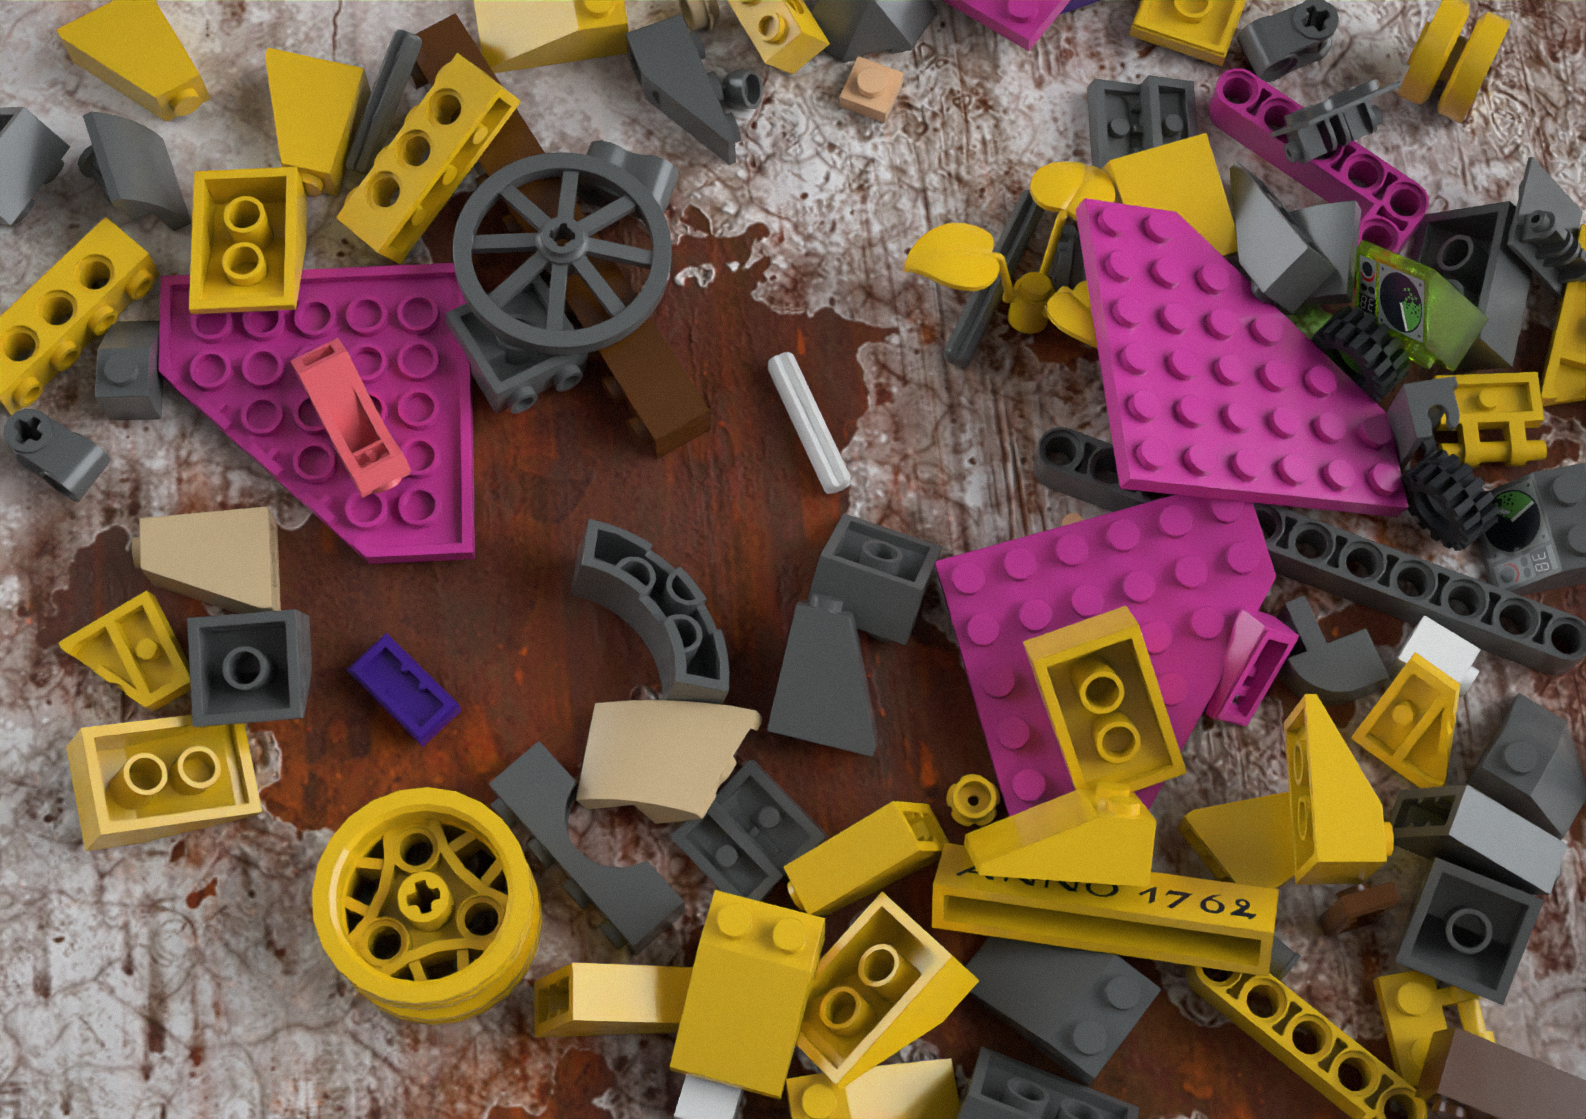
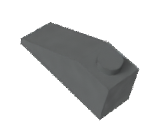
M1236 161L1229 170L1239 263L1252 278L1250 282L1251 291L1261 302L1272 304L1276 302L1290 313H1293L1337 269L1270 188Z

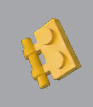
M1538 372L1434 376L1433 379L1456 377L1458 386L1454 394L1460 413L1458 425L1453 430L1457 431L1458 443H1440L1438 451L1441 449L1446 450L1449 456L1455 454L1460 457V464L1462 466L1467 463L1472 468H1478L1480 463L1505 462L1507 467L1525 466L1527 461L1546 459L1547 447L1545 440H1526L1525 428H1539L1544 421ZM1445 413L1436 425V431H1450L1446 425ZM1503 429L1504 441L1480 442L1478 430Z
M1417 970L1381 976L1373 980L1396 1074L1412 1087L1417 1088L1433 1032L1447 1029L1442 1008L1457 1006L1463 1030L1495 1043L1493 1031H1486L1479 1000L1484 999L1483 997L1454 985L1437 989L1434 977Z

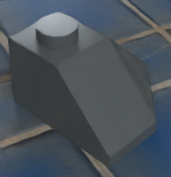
M817 0L812 15L830 43L822 51L846 63L856 61L858 56L863 58V54L891 50V54L912 50L937 15L938 9L931 0Z
M1518 693L1465 783L1559 840H1562L1586 800V782L1567 722Z

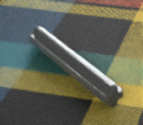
M1029 189L1022 192L993 252L1004 255L1010 278H1012L1045 209L1034 202ZM999 274L993 284L983 290L972 292L944 349V359L948 363L960 368L969 366L1004 293Z

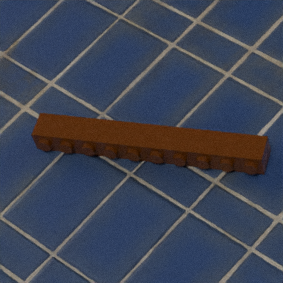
M456 13L415 34L422 39L420 51L409 77L411 84L416 90L424 87L428 93L435 84V78L440 69L450 63L457 53L501 85ZM461 107L452 114L450 124L459 117ZM517 108L473 167L479 177L475 178L477 187L503 167L515 161L545 153ZM561 177L535 180L517 187L523 195L549 218L557 217L562 184ZM502 199L496 202L504 214L499 220L506 234L538 233L535 228ZM576 202L574 219L578 222L586 216ZM595 233V234L589 236L590 238H595V239H599V240H600V238H599V236L597 235V233ZM565 239L556 241L557 246L560 247L565 246L569 242ZM537 251L527 252L529 255L524 258L525 262ZM588 256V260L624 306H629L637 296L616 263ZM543 270L539 275L550 288L551 274ZM576 273L567 276L564 314L576 330L588 328L611 319ZM650 317L638 329L621 341L608 347L588 352L587 364L592 365L597 362L605 375L601 379V384L615 407L623 404L631 416V419L627 420V425L635 441L641 448L649 445L657 459L711 430L709 408Z

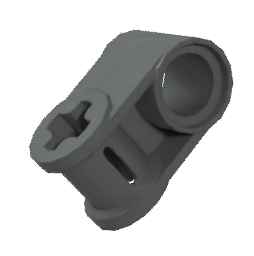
M1306 0L1292 8L1251 22L1238 34L1237 41L1256 76L1265 82H1272L1293 70L1320 61L1326 57L1331 49L1332 35L1337 29L1339 17L1336 9L1325 0Z
M22 409L8 418L4 426V437L8 446L14 451L18 462L44 479L58 492L75 502H79L111 462V458L91 440L79 433L70 431L39 410Z

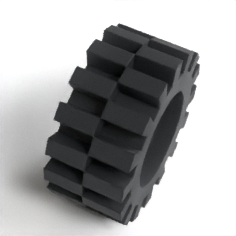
M1345 306L1314 334L1311 341L1370 398L1378 403L1409 373L1410 362L1406 361L1409 357L1406 350L1398 348L1402 342L1397 336L1391 337L1387 333L1390 328L1385 323L1381 326L1376 323V316L1370 312L1365 316L1362 308L1355 307L1352 309L1351 306Z
M1434 450L1400 477L1404 485L1407 503L1410 504L1407 510L1411 516L1419 518L1420 522L1417 524L1423 530L1427 528L1431 531L1430 537L1436 542L1441 539L1444 547L1448 549L1453 547L1455 551H1461L1497 522L1498 517L1496 514L1498 513V508L1491 503L1494 500L1491 491H1484L1482 488L1485 485L1482 478L1479 476L1476 479L1471 474L1473 471L1472 467L1467 463L1462 466L1460 464V457L1455 454L1449 456L1446 450Z

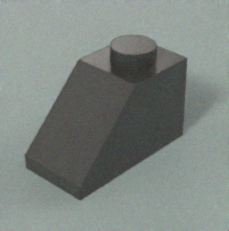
M160 320L116 321V323L110 326L97 350L95 399L109 420L162 419L164 379L158 371Z

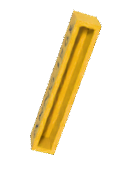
M945 843L933 882L932 928L1269 977L1279 889L1151 872L1149 887L981 876L978 874L964 845Z

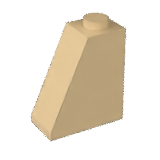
M268 506L139 518L140 537H133L132 539L133 562L136 569L141 568L152 585L238 614L281 610L278 529Z

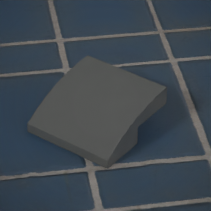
M1148 75L1141 84H1132L1094 78L1087 87L1092 166L1101 169L1112 159L1198 135L1194 81Z
M93 111L83 115L111 203L133 221L149 214H154L173 231L191 224L163 138L146 126L120 116Z
M1357 201L1321 204L1291 211L1290 214L1337 270L1293 313H1290L1276 302L1273 305L1287 316L1307 315L1308 305L1352 303L1361 208Z
M749 760L716 794L715 800L703 819L685 821L670 838L723 892L763 902L789 878L784 869L785 865L824 843L830 836L755 760Z

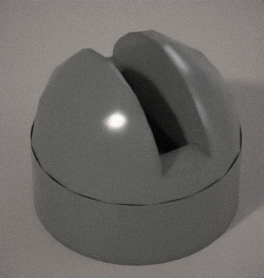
M736 70L730 72L723 79L722 83L726 86V88L722 89L723 100L729 107L748 110L756 109L760 105L763 97V84L756 70Z

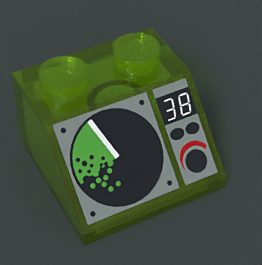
M1364 240L1356 248V307L1362 308L1365 316L1369 312L1376 316V323L1380 326L1385 323L1390 328L1387 333L1391 337L1397 336L1402 342L1399 347L1407 351L1408 358L1426 369H1430L1433 363L1454 372L1489 318L1433 268Z

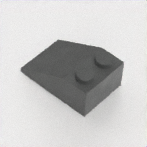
M993 936L988 937L965 967L980 980L968 993L970 997L1086 1087L1096 1078L1161 991V988L1116 954Z

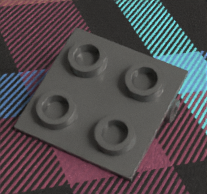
M1376 78L1359 86L1355 85L1329 96L1328 100L1316 105H1309L1284 116L1287 126L1271 132V135L1276 137L1286 134L1289 143L1284 145L1287 159L1291 163L1299 161L1301 164H1305L1311 159L1327 153V151L1332 152L1336 150L1337 143L1341 146H1346L1351 141L1375 133L1377 126L1383 123V115L1378 106L1370 105L1369 100L1400 87V81L1381 87Z
M1528 157L1524 177L1519 185V198L1513 223L1508 230L1507 245L1557 298H1563L1566 283L1586 282V251L1581 248L1579 241L1576 239L1583 212L1535 158Z

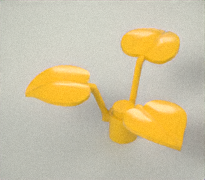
M1053 162L1042 166L1034 173L1030 182L1032 199L1041 208L1059 213L1055 220L1039 273L1029 272L1023 275L1022 278L1016 281L1014 287L1012 286L1004 255L992 252L994 246L992 235L975 225L947 223L935 227L918 239L907 255L904 272L922 275L940 285L956 290H983L993 284L999 274L1004 290L1002 300L1005 303H1010L1007 318L1009 324L1014 329L1027 334L1038 333L1046 328L1048 319H1050L1065 334L1097 348L1087 280L1078 283L1074 290L1067 286H1062L1055 293L1048 274L1067 217L1070 216L1077 221L1075 209L1085 198L1114 202V184L1109 175L1103 170L1092 165L1086 166L1081 162Z

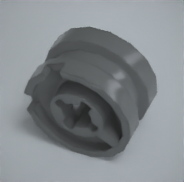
M1064 224L1056 249L1052 283L1055 293L1062 286H1067L1074 290L1078 283L1087 280L1079 231H1076L1074 225Z

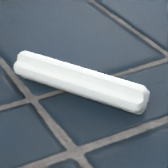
M784 352L772 357L768 361V371L824 491L827 494H834L844 490L850 485L851 476L794 355L790 352Z

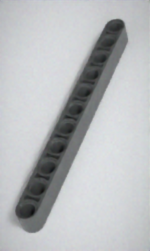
M1064 427L1052 428L1040 438L1034 458L1033 471L1037 480L1047 488L1111 512L1153 501L1146 495L1145 491L1120 489L1119 482L1107 484L1096 476L1097 471L1104 469L1111 470L1118 476L1113 444ZM1055 451L1062 452L1069 457L1071 462L1062 466L1055 465L1049 461L1046 455ZM1253 502L1260 526L1268 534V539H1265L1274 571L1277 574L1417 625L1425 615L1483 651L1545 674L1554 676L1566 674L1586 656V623L1572 614L1283 507ZM1307 543L1317 551L1319 558H1305L1297 551L1295 544ZM1346 562L1360 563L1366 568L1369 577L1361 578L1351 574L1347 569ZM1406 580L1414 584L1419 596L1412 597L1402 593L1398 588L1397 581ZM1448 599H1458L1463 602L1468 608L1469 615L1462 616L1455 613L1450 608ZM1504 617L1514 621L1519 628L1520 635L1506 632L1502 628L1499 618ZM1551 636L1560 637L1565 640L1570 647L1571 654H1563L1556 650L1552 644Z

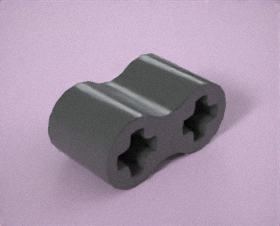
M602 140L591 142L586 155L613 163L633 175L650 191L665 214L680 175L679 170L672 163L657 156L632 153L611 142ZM578 179L577 196L587 203L605 207L621 198L619 194L603 185L585 179ZM636 210L630 213V215L642 220Z

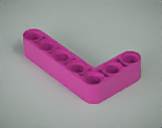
M1234 68L1227 70L1220 75L1209 104L1208 115L1211 122L1218 129L1328 203L1356 200L1360 206L1361 219L1352 303L1320 305L1326 312L1333 315L1345 306H1351L1352 309L1359 307L1360 255L1376 261L1377 284L1379 281V263L1390 267L1414 236L1429 207V197L1426 190L1420 184L1355 141H1351L1346 146H1341L1337 143L1336 150L1332 152L1327 151V153L1323 154L1326 158L1325 160L1314 158L1305 164H1301L1299 161L1291 163L1284 152V145L1289 143L1286 134L1272 137L1271 132L1274 130H1271L1267 125L1275 124L1281 128L1285 127L1287 124L1284 116L1304 107L1245 69ZM1226 97H1235L1243 103L1234 104L1229 102ZM1350 179H1358L1364 182L1367 188L1355 186ZM1392 207L1404 209L1409 216L1397 214ZM1363 243H1372L1381 249L1382 252H1371Z

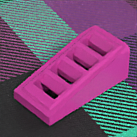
M1242 607L1234 622L1224 653L1223 676L1209 700L1205 713L1215 720L1247 726L1294 647L1299 635L1270 614L1260 611L1256 613L1249 608ZM1239 695L1237 702H1232L1235 696Z

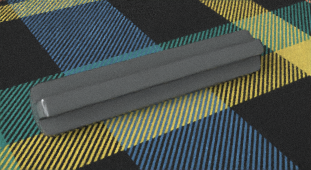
M402 29L394 31L345 159V166L350 170L367 175L374 166L376 156L382 150L422 45V39L415 34Z

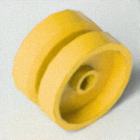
M1442 0L1432 22L1426 21L1406 64L1410 67L1397 96L1420 106L1428 101L1438 79L1447 82L1437 103V111L1439 115L1461 124L1496 56L1511 21L1487 11L1479 17L1470 37L1467 38L1460 35L1471 12L1469 2L1464 0Z

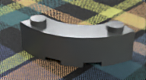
M588 519L577 549L571 595L585 598L609 609L636 631L655 660L662 684V700L722 705L729 692L730 672L728 653L722 630H717L705 606L707 599L699 587L680 566L675 569L662 557L651 551L652 544L611 524Z

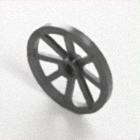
M567 152L544 153L515 161L498 170L487 178L466 202L457 221L453 238L455 275L461 294L470 310L480 322L500 338L513 345L537 353L550 355L583 354L621 341L638 329L654 312L666 290L670 276L671 236L667 220L654 196L637 178L626 170L603 159L585 154ZM562 177L557 217L549 218L523 195L517 187L535 180ZM579 178L603 185L621 196V198L578 222L574 219ZM500 199L538 231V233L476 235L484 216ZM636 210L649 232L653 251L590 238L589 236ZM560 239L569 241L563 247L557 246L556 243ZM537 251L489 295L484 292L474 271L472 254ZM588 256L650 269L649 277L644 287L629 306H624L588 260ZM543 270L551 274L546 329L523 323L501 310ZM576 273L611 319L588 328L563 331L567 276Z

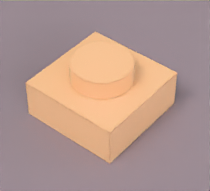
M858 56L839 97V107L885 123L903 84L904 73Z

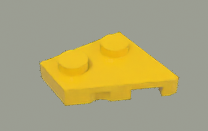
M147 590L58 642L63 651L77 658L94 670L100 677L115 685L130 698L153 712L191 690L190 664L156 596Z
M1414 652L1355 730L1351 739L1419 788L1446 786L1461 684Z

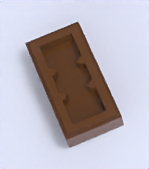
M1391 881L1369 888L1367 883L1336 893L1337 900L1319 917V921L1324 935L1329 937L1377 923L1399 904L1398 902L1401 900L1395 882Z

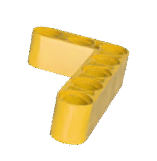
M1186 966V977L1189 986L1195 993L1352 1119H1386L1384 1106L1388 1099L1401 1103L1406 1109L1408 1119H1427L1428 1107L1426 1102L1414 1097L1416 1093L1414 1087L1272 974L1269 973V977L1228 971L1227 980L1217 982L1209 979L1204 974L1202 967ZM1260 992L1267 996L1272 1005L1270 1017L1260 1018L1249 1010L1247 1005L1248 993ZM1294 1028H1306L1312 1032L1317 1041L1315 1054H1304L1294 1046L1292 1040ZM1340 1064H1351L1358 1069L1362 1077V1086L1359 1091H1351L1341 1084L1338 1077Z

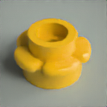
M969 774L963 776L957 784L951 785L947 792L946 802L952 808L951 816L957 823L966 827H970L972 824L985 826L997 815L995 808L1000 803V794L996 786L980 775ZM970 797L978 799L976 806H971L968 803Z

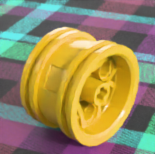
M431 787L399 790L380 797L352 814L330 838L317 864L312 888L313 921L321 945L343 976L352 983L360 994L381 1011L405 1022L432 1026L460 1023L486 1013L503 1001L527 975L539 948L543 926L541 895L519 841L503 819L482 802L456 791ZM417 843L432 845L433 853L426 863L420 866H412L406 863V854L413 845ZM483 850L495 861L482 878L479 879L467 870L461 862L478 851ZM369 878L380 879L378 890L370 906L360 902L361 894ZM506 880L508 895L499 891ZM429 904H431V912H429ZM483 911H492L497 914L498 924L491 933L479 936L470 932V922L475 915ZM356 919L360 920V922H359V924H358L357 926H356ZM389 934L399 935L402 944L395 956L385 960L375 957L374 949L380 938ZM457 960L458 972L440 979L430 980L426 968L445 961ZM411 975H413V978H414L415 981H410V980H405V979H407L408 977H410Z

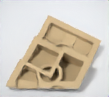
M632 700L595 703L576 801L587 810L634 805L655 824L703 819L716 798L718 787L729 777L737 764L733 755L750 728L758 730L762 722V716L756 710L704 702Z

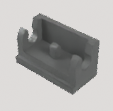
M1455 376L1403 384L1386 412L1394 437L1401 474H1405L1410 470V459L1419 446L1424 450L1423 458L1432 451L1437 450L1433 430L1444 413L1446 415V425L1450 431H1453L1458 425L1460 413L1454 394L1458 386Z

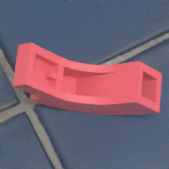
M339 338L291 360L313 407L362 498L371 493L387 491L395 487L402 478L410 475L411 469L403 452L382 421L346 348Z

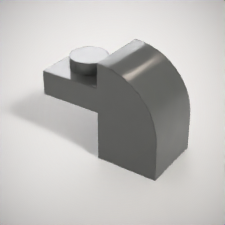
M1305 596L1284 603L1276 618L1299 635L1291 650L1293 657L1286 660L1278 673L1290 691L1301 699L1305 694H1317L1323 706L1343 705L1378 692L1389 678V675L1367 629L1327 643Z

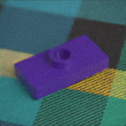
M387 633L347 669L348 673L421 747H424L462 711L460 705Z

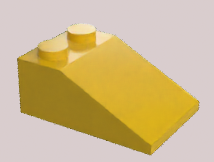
M474 0L481 53L494 73L628 54L626 33L629 32L624 0Z
M297 167L194 171L189 311L191 314L296 310L307 243L308 196Z
M1127 606L1023 641L1038 689L1075 790H1096L1098 783L1112 782L1129 786L1130 792H1134L1187 773L1140 626Z
M1305 694L1284 722L1295 885L1362 884L1387 862V856L1392 855L1394 847L1393 828L1390 822H1384L1382 803L1317 694Z
M192 715L84 727L80 728L66 746L85 851L145 843L262 813L244 723L193 727Z
M1101 782L1097 784L1096 790L1078 789L965 834L964 846L978 874L981 876L1149 887L1157 820L1134 792H1130L1129 786L1119 783Z
M715 890L699 941L670 1062V1070L780 1100L825 940V918Z
M882 891L818 962L796 1045L842 1089L941 1024L980 980Z
M951 1058L875 1066L842 1089L825 1073L786 1079V1092L791 1119H955L960 1107Z

